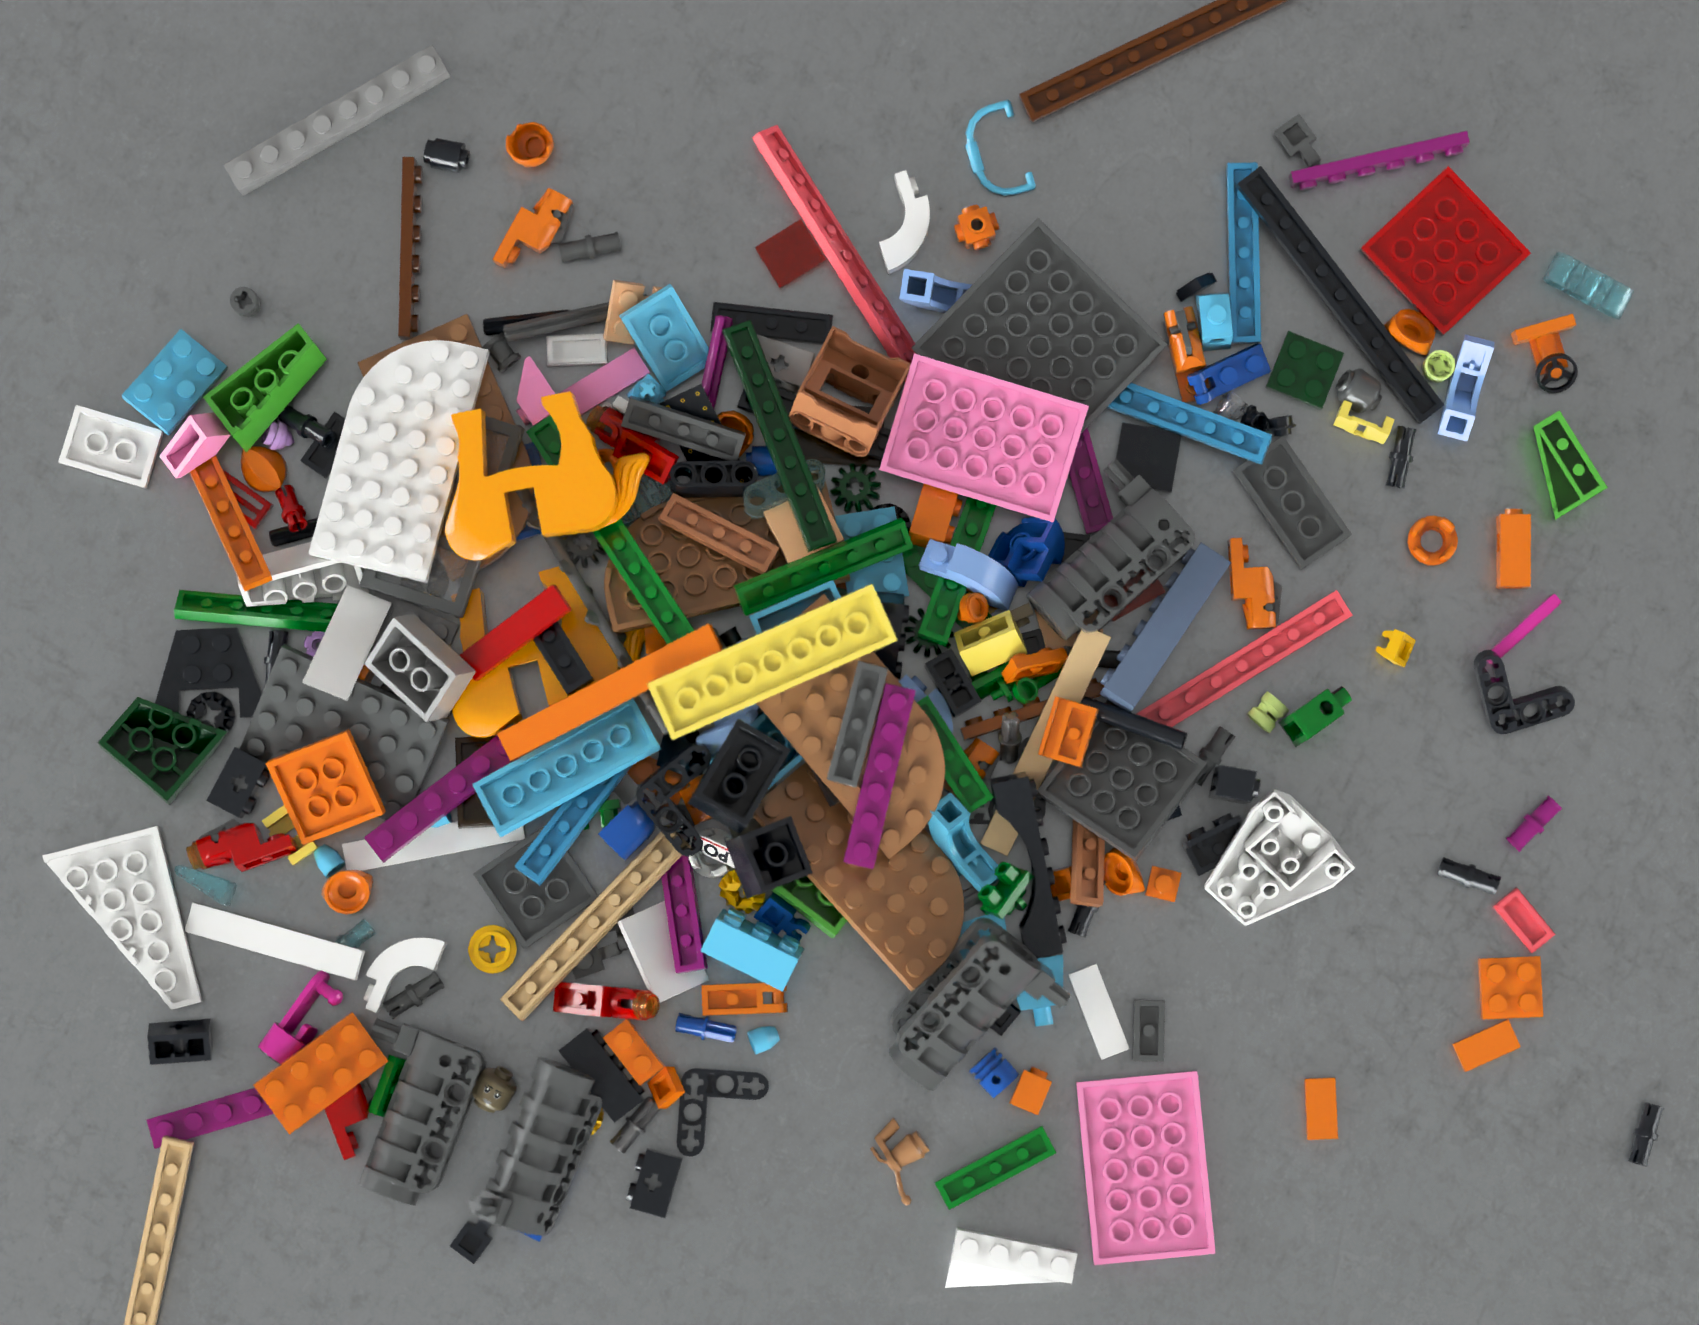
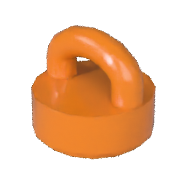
M981 593L965 594L959 604L958 619L968 623L984 621L989 611L985 596Z

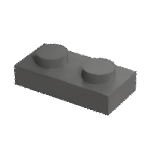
M1134 1000L1133 1061H1164L1165 1000Z

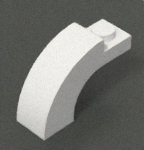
M906 170L895 174V182L905 209L903 225L895 235L879 242V248L888 275L900 270L915 258L926 240L929 229L930 207L928 197L925 195L915 198V195L919 194L918 186L914 176L909 178Z
M412 938L398 942L384 950L374 960L366 973V976L377 981L375 985L370 983L363 999L367 1001L365 1008L379 1013L394 978L404 969L412 966H423L436 970L448 942L435 938Z

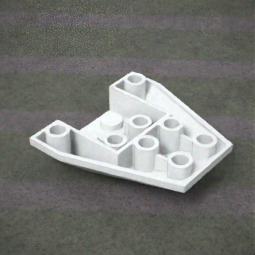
M1273 789L1250 809L1205 883L1204 888L1244 926H1247L1334 887L1355 869V865L1331 833L1290 794Z

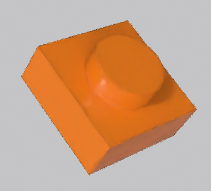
M1071 866L1053 870L1055 884L1050 885L1052 897L1057 896L1059 901L1071 899Z
M1152 866L1145 895L1175 902L1182 873Z
M665 1066L647 1083L659 1109H667L685 1093L673 1066Z

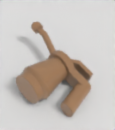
M893 1118L874 1138L887 1160L882 1159L874 1147L870 1149L880 1163L887 1164L894 1171L898 1192L902 1197L901 1201L904 1205H909L911 1198L903 1190L900 1171L903 1166L924 1158L930 1149L921 1135L915 1131L912 1134H907L890 1151L886 1142L900 1128L895 1118Z

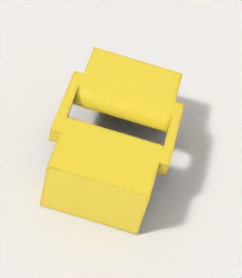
M1344 400L1337 412L1333 425L1367 440L1384 444L1395 419L1386 416L1381 426L1378 427V425L1355 416H1349L1352 403ZM1359 424L1366 426L1364 432L1356 430Z
M285 805L262 820L265 827L270 830V837L280 833L286 834L295 828ZM296 835L293 839L296 842L298 851L288 855V860L295 866L319 847L315 841L302 845L299 836Z

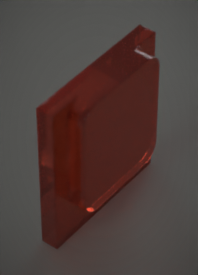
M801 219L755 247L780 289L826 261V258Z

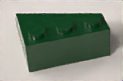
M137 697L99 740L98 744L101 749L170 805L210 759L227 732Z

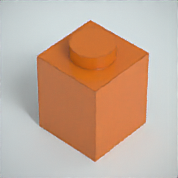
M1031 1066L1030 1071L1023 1069L1009 1103L1038 1115L1052 1081L1046 1079L1048 1073Z

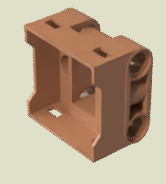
M832 326L797 392L789 414L790 421L798 429L852 455L865 457L868 455L889 410L893 407L904 385L911 363L898 357L889 358L853 341L846 332ZM825 383L862 402L872 404L873 407L868 414L822 392Z

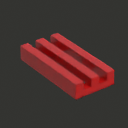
M223 470L227 480L264 505L259 510L233 491L237 502L257 515L252 520L243 513L247 523L257 529L262 519L264 520L267 516L266 514L274 505Z

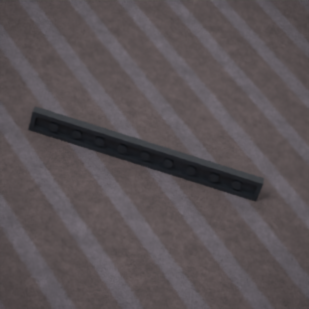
M1262 166L1235 186L1417 423H1422L1444 406L1438 395Z

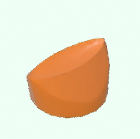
M1403 309L1384 324L1396 342L1417 354L1428 355L1436 332L1434 326L1420 312L1412 309Z
M252 446L247 453L244 449L242 450L241 470L248 486L255 491L263 493L277 490L282 486L287 475V465L280 453L261 446Z
M1115 847L1104 855L1105 885L1112 893L1122 896L1145 891L1141 872L1133 859Z
M359 870L339 871L327 879L323 885L321 895L334 911L342 914L356 913L363 909L368 902L373 877Z

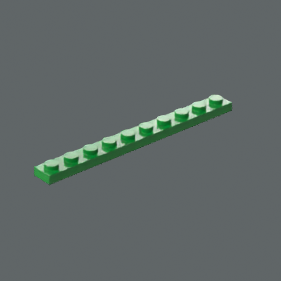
M549 415L527 430L526 433L546 463L558 466L561 455V438L555 421ZM621 518L606 527L593 531V534L667 645L695 631Z

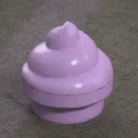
M278 420L276 423L272 422L263 433L262 443L267 445L268 449L276 450L292 445L294 439L291 432L288 431L287 425Z

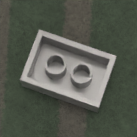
M415 614L393 617L364 663L366 667L426 722L447 718L476 673L465 660Z

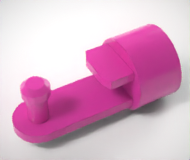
M319 971L311 978L280 1023L274 1022L258 1045L266 1056L279 1065L309 1044L317 1034V1028L308 1023L304 1024L297 1034L293 1032L321 994L332 1006L339 1005L343 1000V993L327 984L330 978L327 972Z

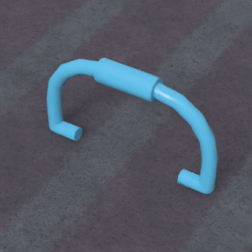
M1009 100L990 104L974 114L966 130L967 144L965 145L973 173L977 174L981 184L991 192L1003 196L1034 190L1036 184L1032 172L1025 173L1028 184L1014 188H1001L992 184L983 172L985 168L977 142H974L973 133L976 123L982 116L990 112L1005 108L1008 118L1015 116Z

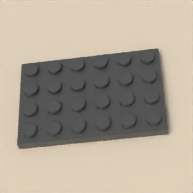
M284 644L280 648L240 749L267 762L270 759L350 729L386 809V812L378 817L384 820L389 819L418 796L449 719L443 718L426 722L399 696L360 678H357L347 701L304 684L302 681L314 657Z

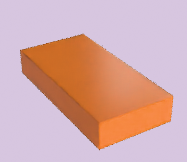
M1509 1019L1452 1044L1464 1072L1521 1047Z
M1305 1078L1307 1140L1338 1139L1336 1078Z

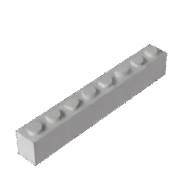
M431 45L223 165L238 191L244 196L450 78V75L434 46Z

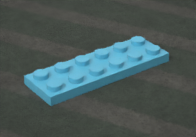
M633 698L540 746L472 785L498 835L503 837L661 750Z

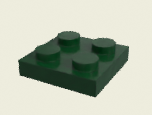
M1288 331L1265 388L1322 410L1344 353Z

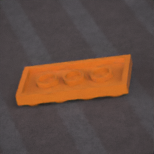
M351 1012L255 1082L253 1086L290 1135L389 1061L355 1014Z

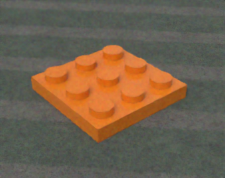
M350 729L266 762L302 845L376 818L386 812Z

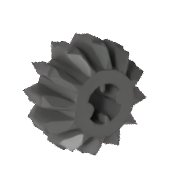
M593 532L562 535L568 539L566 547L569 548L566 549V552L569 556L574 554L571 560L575 566L579 558H582V567L588 568L587 558L590 557L597 565L600 561L595 556L596 552L601 555L607 554L602 547H599L600 543ZM585 535L588 540H591V545L586 544L588 548L582 550L579 545H575L576 539L580 540L579 536Z

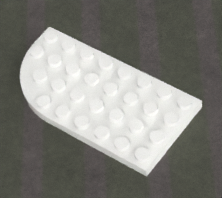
M423 341L402 347L390 353L369 370L357 386L347 411L311 542L310 555L416 581L428 582L459 468L457 459L459 439L451 414L474 410L490 353L488 349L452 341Z

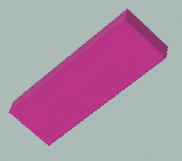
M1555 593L1550 595L1491 650L1495 651L1502 658L1561 604V600Z

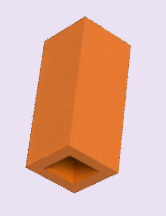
M1505 509V514L1497 516L1496 589H1527L1531 587V514H1523V509Z

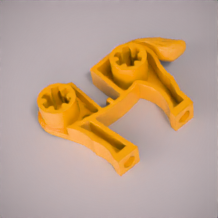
M569 391L541 397L542 406L552 416L560 433L561 455L558 466H527L488 476L485 411L480 408L451 414L459 439L457 457L459 462V483L446 522L445 531L448 543L458 555L474 561L487 559L503 548H509L516 544L507 492L533 487L542 535L554 537L597 531L618 521L630 509L636 499L642 475L649 463V456L646 453H639L620 457L615 463L612 475L601 460L595 438L582 420L575 395Z
M559 566L539 571V577L543 586L547 589L552 584L556 585L572 608L569 613L562 617L561 628L594 679L593 682L582 689L622 669L618 666V659L598 626L585 621L584 618L588 610L566 573L561 571ZM480 588L472 590L464 617L460 618V640L463 652L488 633L485 597ZM457 594L451 595L452 602H455ZM644 628L625 632L627 638L623 645L633 662L641 658L645 642ZM534 640L530 641L479 681H474L473 678L470 680L452 708L454 719L464 732L474 737H490L501 732L513 721L517 724L523 719L511 667L537 661L548 705L551 706L568 697Z

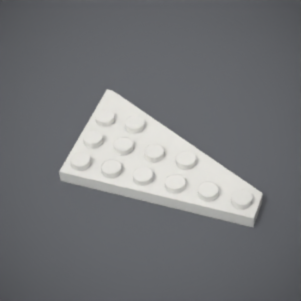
M159 826L43 855L44 862L60 878L65 887L72 892L89 915L103 928L108 937L115 942L132 965L140 971L171 1010L203 1002Z

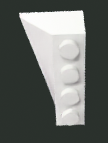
M311 542L263 554L262 556L272 575V581L244 592L237 577L238 586L246 607L286 604L287 600L295 599L308 603L314 602V598L332 597L333 601L341 599L347 585L369 594L370 590L360 586L364 568L310 555Z
M957 1227L945 1288L1048 1282L1072 1284L1078 1253L1074 1250Z

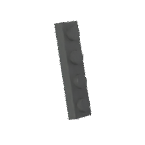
M632 395L630 396L621 424L622 427L727 461L738 460L746 436V432Z
M858 660L827 780L857 787L888 668Z

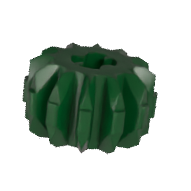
M854 463L849 464L851 471L849 473H846L844 468H839L838 471L843 478L832 477L831 479L834 485L839 486L830 489L832 496H839L834 501L835 505L838 507L846 503L844 506L845 513H850L853 506H855L856 512H862L861 505L865 504L867 509H873L869 499L879 500L880 495L874 492V490L881 488L880 482H872L877 477L876 472L871 471L866 474L867 465L865 464L861 465L859 472L856 471ZM858 483L860 487L864 488L863 490L859 489L860 494L853 495L852 490H848V488H853L851 484Z
M919 608L917 610L921 618L919 621L912 615L908 618L915 625V628L904 627V632L914 633V636L907 638L905 642L907 645L915 641L918 642L913 649L915 654L920 651L921 647H925V658H929L930 648H934L935 654L939 656L942 654L938 646L939 644L917 636L925 616L924 610ZM951 631L949 638H954V632ZM947 642L946 646L943 647L950 649L951 644Z

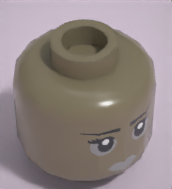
M497 1066L496 1069H484L479 1075L472 1091V1095L475 1098L474 1103L490 1113L504 1110L517 1090V1085L512 1079V1072L502 1066Z

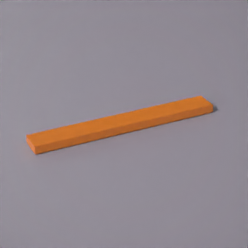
M706 624L497 733L509 760L514 761L650 690L647 683L722 651V645L712 625Z

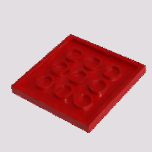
M1449 166L1360 248L1366 257L1442 336L1531 254Z

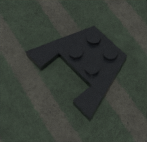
M238 628L176 630L155 704L181 714L180 691L239 688L240 718H252L261 698L262 690Z

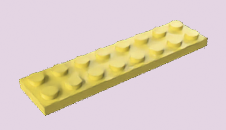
M870 584L718 653L651 681L647 685L671 739L674 740L897 641V638L874 586Z

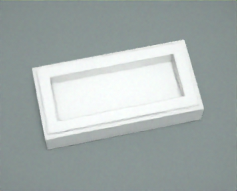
M604 333L546 336L547 366L608 364L607 341L603 339Z

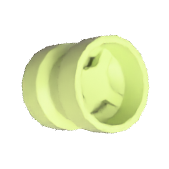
M1436 350L1423 361L1422 373L1430 382L1441 383L1447 380L1454 372L1456 366L1455 359L1447 351Z
M1267 691L1261 697V703L1257 707H1253L1247 715L1259 727L1270 734L1276 727L1275 722L1279 718H1284L1289 709Z

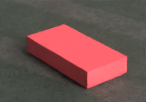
M1517 887L1492 906L1531 954L1556 935Z

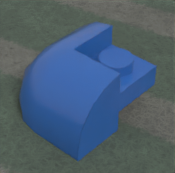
M1037 517L1022 518V524L1015 526L1008 533L1001 532L988 557L1004 566L1015 577L1018 586L1025 587L1028 581L1043 582L1051 564L1061 565L1064 556V534L1056 518L1054 523Z
M644 793L645 797L642 800H650V798ZM636 800L632 805H627L598 835L621 858L626 860L643 842L649 840L655 831L656 825Z

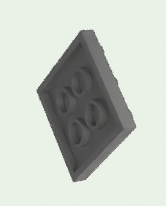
M546 825L473 874L523 949H526L588 907L598 897V894L568 850L541 886L515 868L516 863Z

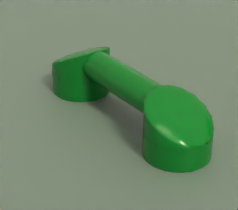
M1063 666L1057 673L1033 679L1022 678L1012 685V692L1016 700L1021 704H1028L1038 695V689L1058 678Z

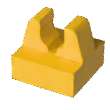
M1396 629L1394 631H1383L1382 636L1390 641L1387 648L1377 646L1376 652L1393 664L1405 668L1416 640L1405 632Z

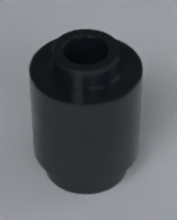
M436 138L435 140L427 141L423 160L424 163L430 164L431 168L460 173L462 167L467 168L470 151L466 150L465 143Z

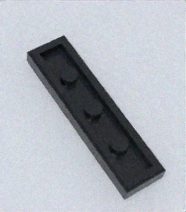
M713 302L710 333L713 332L716 316L722 315L733 319L732 326L751 320L757 335L773 340L823 345L832 328L833 315Z

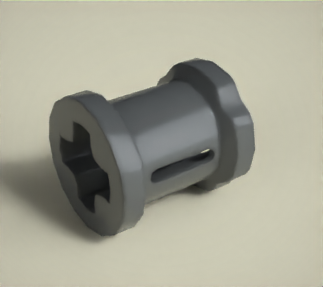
M239 287L231 294L230 304L240 316L252 317L259 312L261 301L252 289ZM246 295H248L252 304H246L245 309H243L239 301L245 300Z
M503 332L493 337L482 347L489 350V354L498 365L497 369L499 372H504L521 358L520 354L514 353L504 340L505 335Z

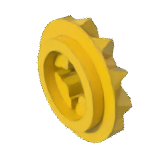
M736 870L727 872L718 885L721 888L719 896L726 899V906L732 905L736 910H743L746 914L754 910L758 911L765 902V892L750 898H746V896L741 898L739 896V891L737 890L742 885Z
M488 925L477 930L471 937L468 946L469 957L474 966L485 973L491 974L502 972L510 967L515 960L517 952L514 936L506 928L497 925ZM492 936H494L496 946L506 948V951L496 953L494 963H492L490 953L480 951V948L490 945Z

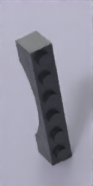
M1026 772L989 779L995 809L1020 834L1031 861V870L1034 876L1032 878L1031 896L1026 912L1019 924L1022 944L1036 958L1064 953L1062 944L1067 943L1064 926H1058L1056 917L1057 914H1061L1060 904L1057 896L1052 897L1050 885L1055 884L1052 867H1046L1044 857L1049 855L1046 837L1041 838L1039 827L1043 826V818L1040 808L1035 809L1033 797L1038 796L1035 780L1029 779Z

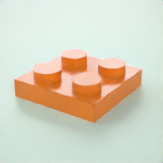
M1540 956L1478 959L1481 1019L1543 1017Z

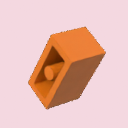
M923 484L909 530V536L913 545L926 548L930 539L950 544L955 529L954 526H950L952 516H959L963 500L958 499L959 494Z
M629 1019L624 1020L603 1037L604 1041L639 1086L665 1067L664 1063Z

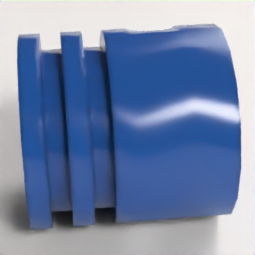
M996 1047L969 1070L971 1074L973 1072L976 1074L974 1078L976 1080L980 1079L979 1083L992 1098L1001 1093L1020 1075L1006 1059H1001L1003 1055L996 1053Z

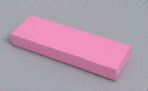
M634 347L560 393L571 391L575 395L582 416L637 383L647 374H650Z

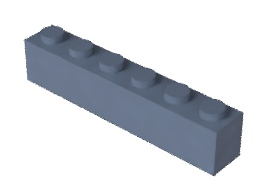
M1202 542L1196 550L1190 548L1181 560V563L1185 566L1180 574L1174 571L1164 585L1169 589L1164 598L1158 595L1148 609L1153 613L1148 622L1142 619L1132 635L1137 637L1132 646L1124 645L1116 657L1120 661L1115 671L1109 668L1100 681L1104 687L1099 694L1125 711L1132 712L1231 564L1230 561Z

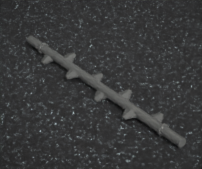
M528 488L517 490L516 493L523 503V508H526L530 514L526 524L528 527L538 529L542 534L536 497L532 496ZM542 535L558 560L559 569L566 573L588 611L584 618L585 621L598 626L617 657V664L620 668L634 663L623 645L627 638L626 634L613 632L610 622L593 596V589L586 585L566 552L565 548L568 539L565 536L545 537ZM650 690L640 694L641 699L646 705V711L649 710L663 735L668 734L669 732Z

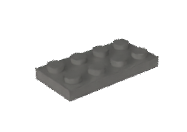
M1284 436L1269 445L1262 465L1247 460L1233 470L1301 570L1352 535Z

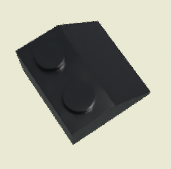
M791 816L725 841L746 898L762 894L813 873Z

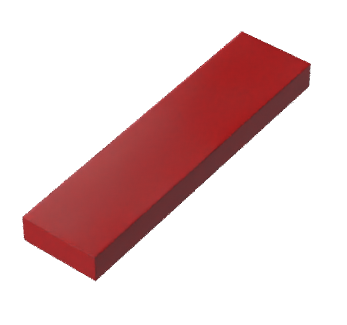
M552 584L459 656L476 671L472 678L474 681H479L569 613L572 608L558 587Z

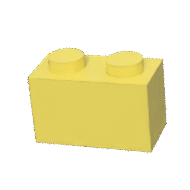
M1010 610L954 632L959 653L971 676L1006 663L1011 657L1019 653L1027 654L1022 634Z

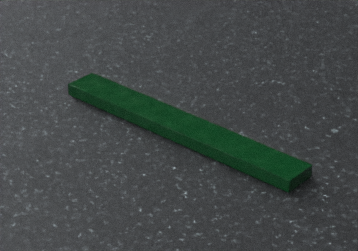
M748 320L723 329V336L807 551L811 552L836 543L837 538L752 321Z

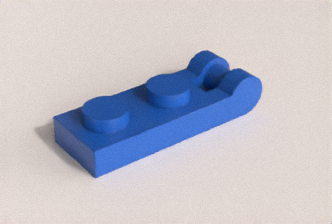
M1256 343L1189 374L1187 380L1189 385L1194 387L1196 392L1194 398L1197 405H1201L1271 372L1262 345ZM1207 378H1209L1212 386L1208 389L1204 382Z

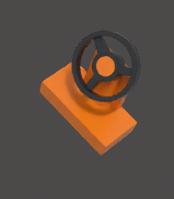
M1573 314L1516 329L1511 333L1514 345L1529 341L1536 364V381L1541 389L1549 393H1559L1567 390L1577 378V365L1570 356L1564 353L1559 336L1560 332L1573 329L1576 326ZM1567 360L1573 365V373L1565 370V368L1569 367ZM1545 374L1540 382V375ZM1563 377L1570 378L1559 387L1550 388L1545 386L1551 380L1558 381Z

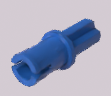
M679 1013L675 1032L699 1036L701 1040H705L707 1037L732 1043L736 1038L737 1028L734 1025L711 1021L708 1016L706 1018H698Z

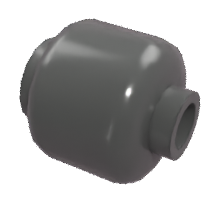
M1361 368L1346 371L1336 385L1338 399L1341 402L1344 400L1351 402L1352 406L1350 409L1356 413H1363L1368 409L1374 410L1382 399L1380 395L1381 383Z

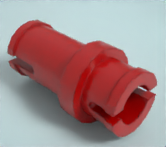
M284 485L287 496L284 495L281 487L275 492L282 508L281 517L288 524L291 532H299L296 524L299 523L301 530L307 526V520L305 519L306 511L299 504L294 487L292 485Z

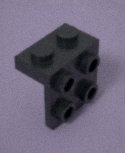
M1231 813L1212 821L1215 827L1206 831L1203 826L1185 835L1188 841L1182 843V846L1198 876L1216 867L1241 826L1240 821L1242 819L1240 815L1233 817Z

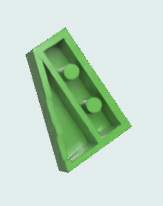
M1560 410L1533 426L1555 520L1608 488Z

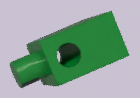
M1342 686L1332 693L1326 689L1278 723L1294 746L1297 747L1344 715L1342 707L1352 701L1351 696Z

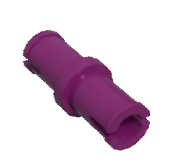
M1548 795L1531 815L1527 813L1523 817L1525 821L1506 840L1520 852L1537 833L1541 834L1545 830L1543 827L1562 808Z

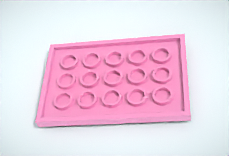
M914 354L879 470L1054 523L1089 406Z
M1198 1071L1076 1082L1094 1265L1216 1254Z

